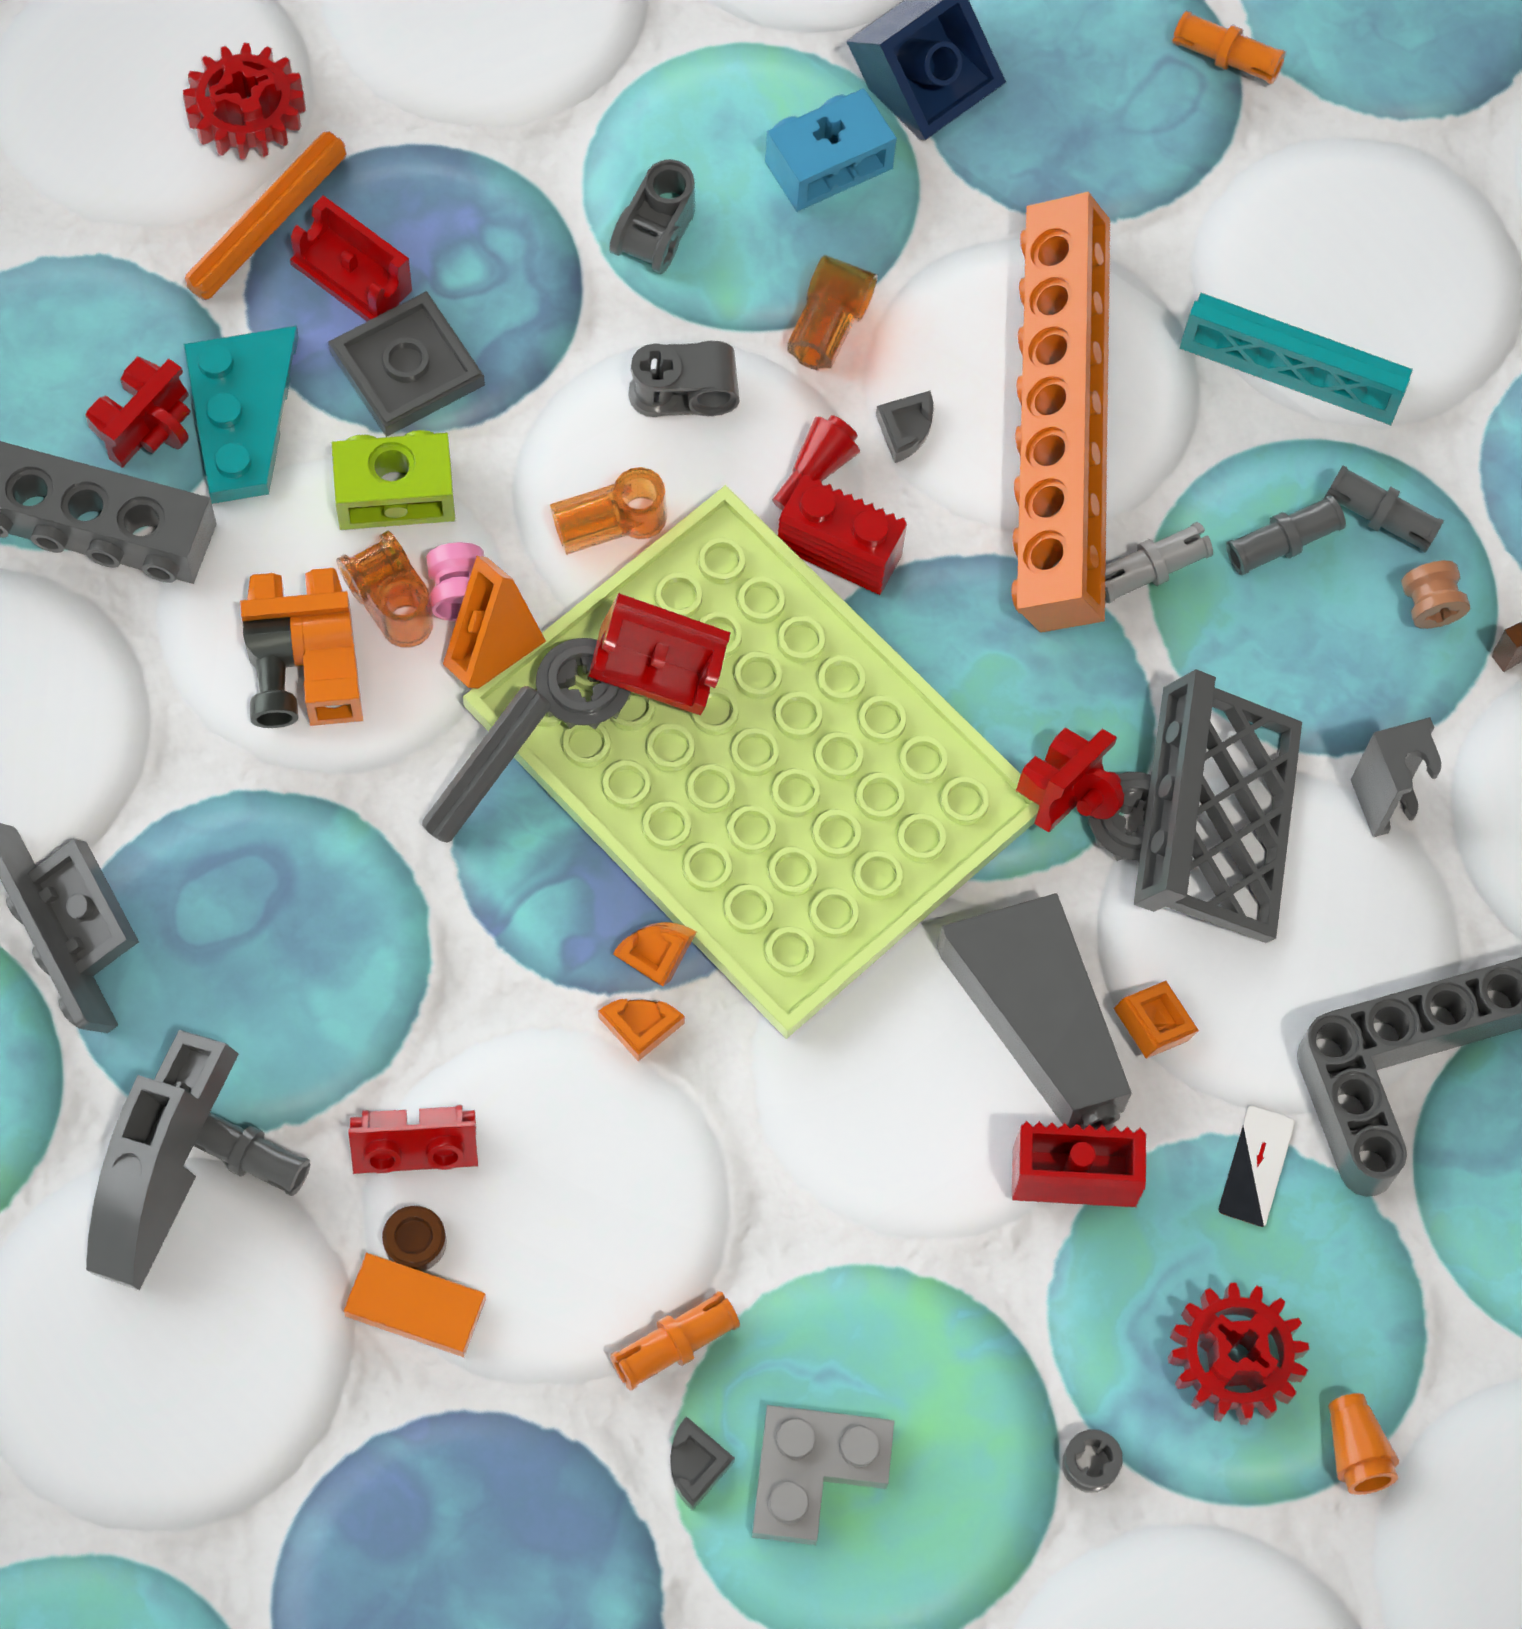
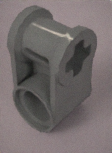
M668 159L661 160L650 167L630 205L624 209L615 225L610 240V253L619 256L625 252L652 264L653 271L659 274H663L668 269L675 256L679 242L690 221L693 219L695 212L694 174L687 165L681 161ZM673 192L679 194L680 196L672 199L662 198L660 195L663 193Z
M713 340L692 344L654 343L641 347L632 357L630 371L633 379L629 385L628 397L632 407L645 416L660 417L695 414L718 416L733 411L740 403L734 348L728 343ZM655 358L657 359L656 369H651V361ZM654 392H659V401L655 403L653 402Z

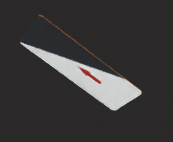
M1256 1106L1248 1107L1218 1208L1219 1213L1256 1226L1264 1227L1266 1225L1294 1129V1119Z

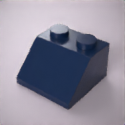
M904 0L846 41L869 90L919 140H927L1006 83L969 0Z

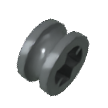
M1088 1429L1078 1433L1069 1442L1062 1457V1470L1068 1482L1074 1488L1089 1493H1097L1107 1489L1115 1481L1123 1465V1453L1118 1442L1110 1434L1101 1430ZM1085 1446L1097 1447V1456L1102 1451L1107 1455L1109 1462L1102 1466L1099 1477L1086 1475L1088 1467L1081 1471L1077 1466L1075 1460L1082 1457L1085 1452Z

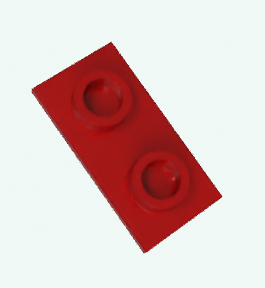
M463 1105L419 1109V1124L414 1125L407 1124V1109L372 1112L362 1110V1117H350L348 1134L353 1174H384L393 1171L426 1169L449 1170L459 1167L478 1166L475 1110L463 1111Z

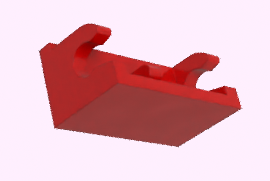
M324 195L313 204L312 217H314L311 228L306 232L298 225L294 227L291 235L294 255L290 258L291 266L366 322L398 306L412 291L409 258Z
M618 593L601 624L588 677L701 716L707 704L710 687L716 688L731 632Z

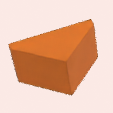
M476 556L443 665L468 688L479 689L546 642L514 580L488 557Z

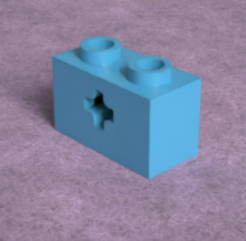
M865 88L847 96H834L827 100L820 108L800 117L790 116L778 122L773 129L767 131L765 163L796 212L893 169L897 138Z

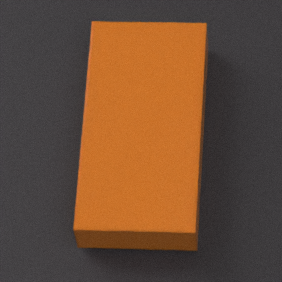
M366 1253L344 1308V1315L356 1321L464 1357L486 1301V1294Z

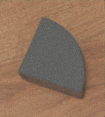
M931 391L877 406L876 418L894 463L900 462L914 454L927 439L934 411Z
M687 1416L679 1425L673 1439L670 1469L674 1486L680 1498L693 1511L733 1465L735 1458Z

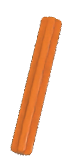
M329 131L321 133L185 275L188 289L202 300L210 299L346 157L347 152L344 142Z

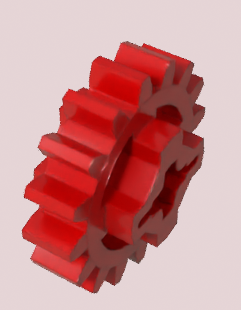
M243 43L240 54L234 55L227 46H222V59L218 61L206 55L203 56L201 61L204 73L190 71L188 74L190 88L183 90L188 125L190 129H197L199 142L205 145L215 139L217 154L221 156L230 147H235L238 150L240 159H246L249 148L257 147L263 157L269 155L268 143L273 140L277 144L286 146L288 144L286 129L299 131L301 128L299 113L306 112L300 73H292L290 60L284 57L274 63L272 48L268 46L259 55L252 54L249 43Z
M1236 1282L1229 1283L1224 1292L1223 1299H1220L1211 1288L1205 1290L1200 1297L1203 1310L1197 1305L1188 1303L1181 1313V1316L1188 1325L1176 1324L1170 1334V1338L1173 1341L1183 1345V1347L1172 1350L1168 1356V1364L1184 1366L1185 1369L1175 1382L1177 1389L1193 1386L1197 1393L1193 1398L1191 1406L1194 1409H1198L1207 1401L1215 1405L1214 1420L1221 1422L1229 1409L1236 1410L1237 1418L1241 1425L1249 1423L1256 1407L1266 1419L1271 1418L1277 1411L1274 1397L1285 1404H1289L1297 1392L1288 1381L1301 1382L1308 1371L1303 1365L1294 1362V1360L1304 1357L1309 1350V1343L1293 1341L1292 1335L1301 1326V1320L1293 1318L1284 1321L1279 1314L1283 1310L1286 1301L1279 1298L1270 1306L1262 1303L1263 1288L1257 1285L1248 1298L1241 1297ZM1225 1315H1241L1249 1317L1251 1320L1230 1321ZM1270 1334L1276 1343L1279 1361L1270 1354L1268 1341ZM1198 1339L1201 1341L1199 1346L1207 1352L1209 1364L1207 1373H1205L1199 1360ZM1240 1344L1249 1352L1246 1357L1236 1363L1231 1360L1228 1354ZM1246 1385L1253 1392L1239 1393L1225 1388L1226 1386Z

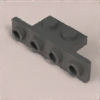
M0 823V880L9 895L6 899L7 906L12 915L26 928L34 944L32 953L35 961L45 973L50 975L60 994L59 1007L63 1015L71 1024L79 1029L109 1033L118 1026V1023L94 975L139 943L138 938L87 842L72 839L36 866L18 830L14 826Z

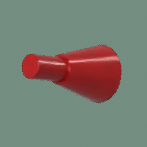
M831 415L828 420L822 417H815L793 466L792 475L774 496L772 502L783 511L802 476L810 474L812 481L820 479L822 482L858 455L860 449L854 442L858 437L855 430L845 421L834 415Z

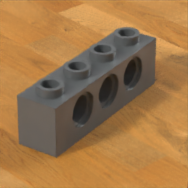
M0 441V538L8 537L10 534L29 539L38 547L50 552L60 553L66 549L87 555L89 559L105 567L116 568L121 564L140 569L149 577L161 582L172 583L177 579L194 584L217 525L210 497ZM36 496L45 497L39 504L33 506L22 505L29 498ZM86 512H100L99 516L92 520H77ZM141 527H156L155 531L148 535H133Z

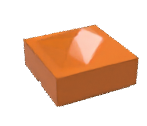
M1167 981L1129 995L1113 1008L1146 1059L1189 1041L1199 1031Z

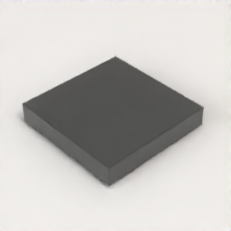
M427 291L328 341L331 355L386 437L485 386L483 373Z

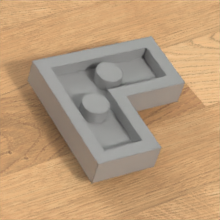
M767 1405L752 1538L816 1545L823 1482L887 1489L895 1420Z

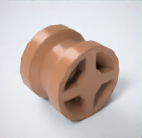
M1442 560L1423 564L1412 569L1402 578L1401 583L1404 593L1412 598L1414 602L1411 615L1414 625L1418 628L1430 629L1445 626L1461 619L1469 612L1470 603L1465 593L1459 591L1457 586L1460 580V573L1457 564L1453 561Z

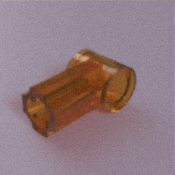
M824 254L812 276L807 292V303L790 336L787 352L793 355L799 364L816 371L822 368L832 369L854 320L861 321L867 311L876 287L878 274Z
M643 467L631 468L623 472L617 478L615 484L550 504L556 532L566 555L627 535L636 539L651 538L660 533L665 527L668 518L664 482L659 474ZM638 498L650 499L653 502L650 506L642 509L632 508L628 505L631 501Z

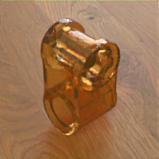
M390 531L380 534L379 542L352 557L344 554L336 558L338 569L347 587L356 600L364 605L384 637L391 644L399 647H414L422 644L429 638L433 630V615L428 589L410 564L402 546ZM402 607L416 608L415 611L407 615L393 613Z

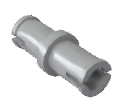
M1195 522L1190 527L1154 543L1148 539L1137 545L1136 552L1106 565L1105 601L1111 603L1116 598L1151 582L1156 586L1161 585L1169 580V574L1203 558L1211 557L1213 555V547L1209 536L1200 537V534L1205 532L1204 527L1199 522Z

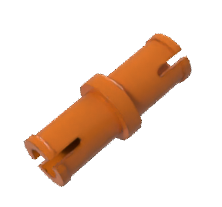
M1185 11L1181 16L1172 39L1174 45L1183 46L1214 59L1215 66L1226 70L1231 66L1263 79L1269 84L1275 82L1286 56L1285 50H1278L1244 36L1242 28L1231 25L1227 29L1195 16L1189 11Z
M718 1291L713 1297L675 1319L668 1315L656 1323L657 1329L619 1352L612 1353L610 1358L619 1378L626 1384L628 1390L632 1391L640 1383L676 1362L681 1366L689 1363L694 1359L693 1352L730 1330L739 1328L740 1321L730 1301L727 1298L725 1299L722 1292Z

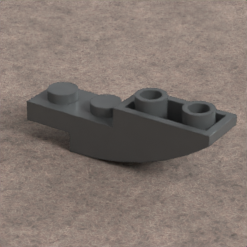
M179 1030L155 1079L137 1075L110 1139L98 1180L87 1244L86 1270L91 1274L140 1291L196 1178L193 1173L184 1167V1164L239 1055L228 1044Z

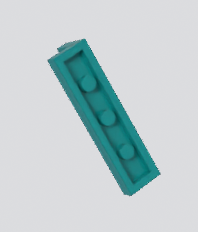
M1200 293L1198 301H1194L1179 348L1390 426L1399 409L1413 371L1409 367L1204 293Z

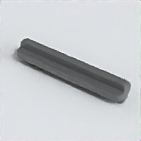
M524 686L518 691L423 819L422 826L428 833L439 841L446 843L452 841L550 709L551 704L543 695L529 686Z

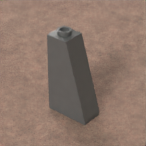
M1058 893L943 925L937 945L941 959L1062 1124L1065 1123L1069 1128L1074 1127L1076 1124H1084L1086 1128L1090 1124L1096 1130L1102 1125L1106 1127L1120 1119L1119 1113L1124 1112L1132 1092Z

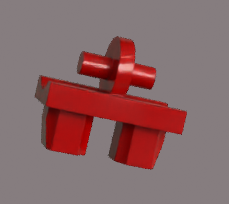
M137 356L124 370L121 377L123 389L133 395L131 400L122 407L105 395L99 397L86 411L89 428L104 441L109 459L121 468L131 460L142 446L153 454L163 443L172 448L180 449L189 440L187 431L181 425L184 419L191 413L190 409L183 403L189 395L179 378L183 373V369L168 358L160 367Z
M1065 727L1049 746L1045 761L1035 756L1024 766L1016 792L1040 806L1034 822L1035 825L1050 832L1075 807L1081 815L1092 816L1097 819H1108L1120 810L1124 804V792L1120 785L1121 779L1115 772L1105 771L1102 764L1103 756L1116 743L1117 737L1102 728L1088 741Z

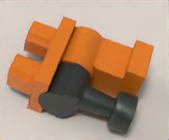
M334 568L312 569L305 573L307 595L284 597L282 575L265 573L254 574L250 577L248 600H240L243 637L250 663L257 671L260 693L254 695L250 700V720L253 725L261 728H281L298 721L297 698L292 693L285 691L286 667L304 666L305 704L310 726L364 721L348 591H342L337 571ZM342 705L341 707H337V708H327V707H325V706Z

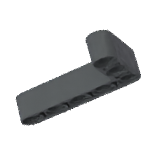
M1522 957L1330 1011L1317 1017L1310 1025L1298 1047V1066L1339 1174L1346 1187L1355 1194L1370 1197L1385 1192L1405 1166L1407 1158L1405 1142L1377 1070L1522 1029ZM1488 991L1502 992L1510 1000L1512 1008L1498 1007L1489 998ZM1439 1006L1446 1008L1454 1016L1456 1024L1447 1025L1438 1021L1432 1014L1431 1007ZM1383 1022L1391 1025L1397 1031L1399 1040L1389 1041L1383 1039L1374 1029V1023ZM1329 1039L1334 1041L1341 1048L1343 1056L1335 1058L1326 1056L1318 1048L1316 1040ZM1344 1094L1354 1096L1363 1105L1365 1113L1352 1114L1347 1112L1338 1102V1096ZM1371 1151L1377 1153L1384 1160L1386 1171L1376 1172L1368 1169L1361 1161L1359 1152Z

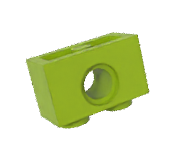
M416 430L404 436L376 438L372 435L361 434L349 437L343 441H331L335 504L340 530L455 521L448 433L434 434L426 430ZM390 472L405 474L403 478L396 481L382 479L385 474Z

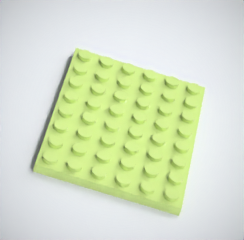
M725 485L543 631L545 643L479 689H471L463 696L464 707L489 732L522 687L529 686L537 691L536 677L538 668L549 651L557 645L572 639L592 638L598 640L601 624L618 593L731 632L716 688L710 687L707 704L701 716L631 692L630 700H627L618 718L612 717L601 722L596 729L589 725H575L570 729L564 721L555 716L549 717L548 713H546L514 758L673 923L684 925L697 932L692 942L787 1039L1033 825L1040 806L1016 792L1021 774ZM577 666L576 684L568 689H579L582 697H585L586 702H589L593 695V686L600 682H590L587 674H583L582 667Z

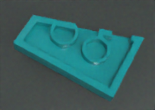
M297 325L184 344L212 504L269 495L281 434L280 423L284 401L287 400L290 386L293 354H296L299 338Z

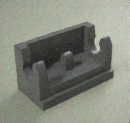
M1430 717L1374 732L1350 779L1373 837L1389 833L1391 829L1390 818L1399 802L1404 806L1406 817L1410 821L1414 820L1418 812V800L1413 790L1412 779L1422 760L1425 761L1426 771L1432 779H1436L1440 773L1441 758L1431 736L1434 725Z

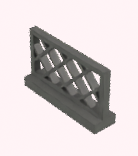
M1195 669L1163 687L1133 905L1152 912L1168 907L1267 943L1276 939L1302 721L1215 688V676ZM1212 707L1224 711L1236 731V734L1223 742L1210 722ZM1261 726L1281 733L1279 756L1272 761L1254 730ZM1238 740L1242 741L1257 767L1256 771L1244 778L1226 749ZM1210 757H1213L1230 786L1216 796L1203 776L1205 761ZM1260 776L1263 777L1274 796L1272 810L1266 814L1262 811L1247 785ZM1233 793L1251 822L1238 832L1235 831L1219 803ZM1204 811H1206L1222 839V842L1207 850L1196 831L1197 817ZM1254 830L1267 850L1266 862L1260 868H1257L1241 841V838ZM1225 848L1228 849L1244 876L1243 879L1230 887L1212 858ZM1197 866L1215 894V897L1207 902L1187 895L1190 871ZM1249 885L1260 904L1258 920L1247 917L1234 896V893Z

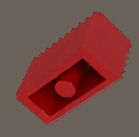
M810 474L801 477L778 520L780 522L778 524L777 536L801 559L880 595L902 557L907 523L905 518L896 520L894 513L886 515L883 508L875 510L873 503L865 505L862 498L854 500L852 493L843 495L842 489L833 491L831 484L823 486L820 479L812 481Z
M1028 1121L1020 1126L1012 1154V1200L1137 1207L1146 1186V1133L1141 1128H1138L1133 1133L1128 1126L1121 1132L1116 1126L1108 1131L1103 1125L1095 1130L1089 1124L1083 1130L1078 1124L1070 1129L1065 1123L1057 1128L1052 1122L1045 1128L1040 1121L1034 1127Z

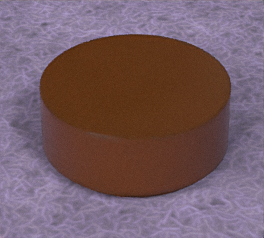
M407 1206L401 1208L389 1217L383 1228V1246L386 1256L390 1261L419 1271H426L436 1265L445 1252L446 1233L444 1225L439 1216L426 1207Z

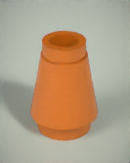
M1352 1393L1331 1401L1328 1408L1331 1414L1330 1420L1337 1479L1345 1482L1348 1492L1354 1495L1377 1492L1394 1484L1398 1480L1395 1467L1399 1464V1458L1371 1407L1367 1404L1365 1395Z

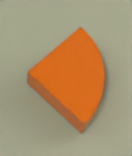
M653 923L640 928L625 938L615 949L613 955L663 987L673 978L697 932L677 923Z
M619 999L598 1011V1018L638 1062L685 1024V1016L680 1011L661 1001Z

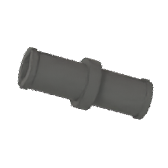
M1342 465L1325 497L1328 495L1333 496L1340 505L1370 521L1368 527L1376 531L1382 527L1417 546L1425 553L1444 520L1437 519L1399 498L1400 491L1390 486L1388 491L1348 470L1344 465Z
M1328 495L1321 501L1290 515L1281 512L1272 516L1269 525L1236 540L1228 541L1226 549L1235 570L1240 575H1245L1250 570L1283 555L1289 559L1302 553V546L1332 532L1344 529L1346 527L1345 516L1337 500L1333 496Z
M211 1112L194 1144V1147L228 1163V1170L238 1176H244L246 1173H249L285 1191V1194L289 1196H294L300 1190L311 1166L309 1163L310 1159L300 1157L264 1139L265 1134L262 1130L253 1126L243 1129Z

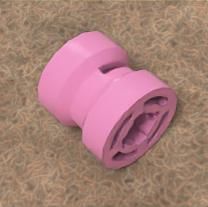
M464 542L448 543L432 549L427 554L428 576L435 582V587L430 592L432 614L437 618L448 621L457 620L476 556H484V550L478 545Z

